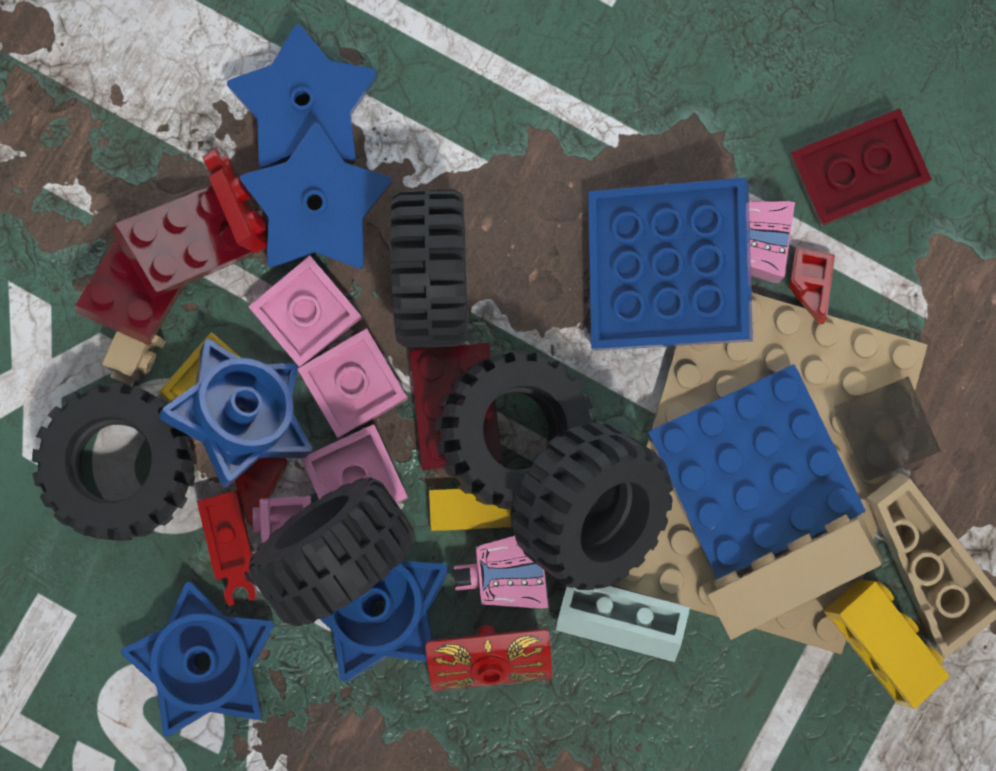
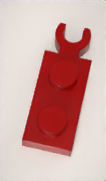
M216 148L211 150L202 158L208 171L212 174L209 180L238 245L257 254L267 248L268 241L264 234L266 224L251 205L249 200L252 197L251 193L241 182L240 177H235L233 165L226 154L220 157Z
M238 491L198 500V510L215 580L224 578L228 580V585L224 592L227 604L229 606L236 605L234 592L239 587H244L248 591L250 601L257 600V589L251 581L247 580L246 573L249 572V562L253 551Z

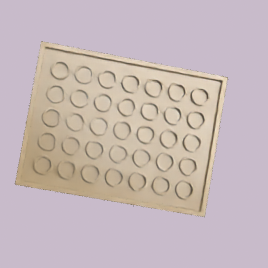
M752 293L753 342L675 347L651 430L795 364L866 512L860 515L874 539L878 522L867 497L891 479L927 350V344L827 315L824 324H819L805 308ZM648 439L646 447L655 452L650 439ZM673 490L669 493L673 499L672 510L667 511L668 524L665 531L660 532L657 538L659 540L657 546L653 551L651 549L644 556L646 560L638 568L633 567L629 571V576L621 581L613 580L612 586L690 607L691 610L718 617L708 597V594L716 589L713 583L716 579ZM825 530V531H823V532H821V533H819V534H817V535H815V536H812L811 538L813 539V538H815V537H817V536H819V535H821V534L827 532V530ZM789 548L774 554V557L777 558L790 551ZM750 565L736 573L740 577L753 569ZM864 574L754 629L842 655L846 639L824 613V610L858 579L863 580Z

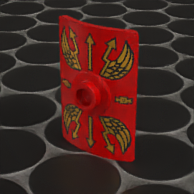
M485 625L479 629V635L429 640L425 644L432 691L553 678L549 630L546 628L495 633L492 626Z

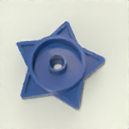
M296 24L272 65L228 80L227 86L229 90L258 120V149L261 169L288 161L314 123H319L323 127L343 160L354 164L356 162L352 114L376 81L377 73L372 68L328 60L300 24ZM301 98H310L309 103L305 106L296 104Z
M314 123L286 163L240 176L241 182L269 217L267 266L276 267L313 253H319L355 268L362 269L364 267V218L390 187L393 180L389 176L346 164L319 123ZM312 195H319L322 198L323 203L318 210H311L308 207L307 202Z
M210 339L205 340L200 350L195 385L167 404L159 414V419L203 443L223 487H228L259 458H306L312 450L307 437L293 414L292 394L298 365L295 363L264 364L253 359L238 358Z
M402 561L390 571V574L385 579L376 583L366 594L360 595L345 608L334 611L332 615L324 619L319 618L333 631L340 680L348 682L387 657L427 663L425 644L429 640H434L428 612L450 569L446 564ZM377 601H384L386 603L385 610L382 614L376 616L373 612V605Z
M193 582L185 583L166 627L121 650V654L155 684L158 692L162 731L165 737L175 734L210 712L254 720L261 719L263 713L253 667L275 627V622L272 620L225 616ZM203 653L208 654L211 658V666L208 669H201L197 664L198 657Z

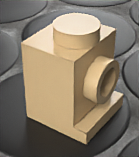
M117 331L102 365L112 370L110 378L132 387L135 380L140 381L142 374H149L156 359V353L153 352L155 346L163 349L166 341L160 336L155 335L151 344L147 345Z

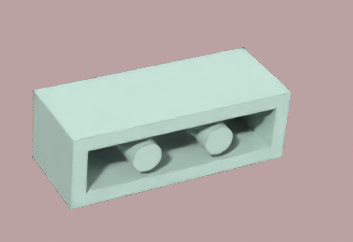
M611 586L601 589L594 588V590H578L566 587L556 630L675 662L682 644L690 607Z

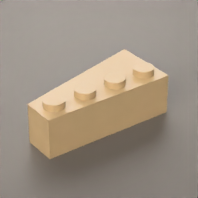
M898 472L871 493L867 500L931 646L945 659L996 620V588L913 481Z
M846 514L826 524L827 532L813 539L810 534H806L787 544L790 551L777 558L774 557L772 552L750 563L753 570L738 577L736 571H733L715 580L713 583L716 589L711 591L708 597L730 640L881 566L883 556L861 515L849 520Z

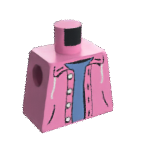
M749 202L751 276L778 284L784 278L795 202Z
M515 536L477 546V564L453 566L455 589L480 588L481 603L484 605L548 608L544 569L523 553V550L516 542Z

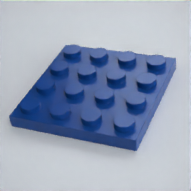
M746 178L588 191L592 350L603 351L753 342L749 182Z
M795 364L647 432L655 452L658 454V457L664 460L668 468L672 488L716 580L733 571L737 572L750 566L751 562L771 552L774 555L787 549V544L806 534H810L812 537L825 531L826 524L846 514L851 519L866 512Z

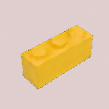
M858 579L826 608L824 613L897 705L916 709L950 677L941 665L944 662L943 658L932 646L923 643L916 634L919 631L918 626L908 615L897 610L892 603L894 596L885 585L879 581Z

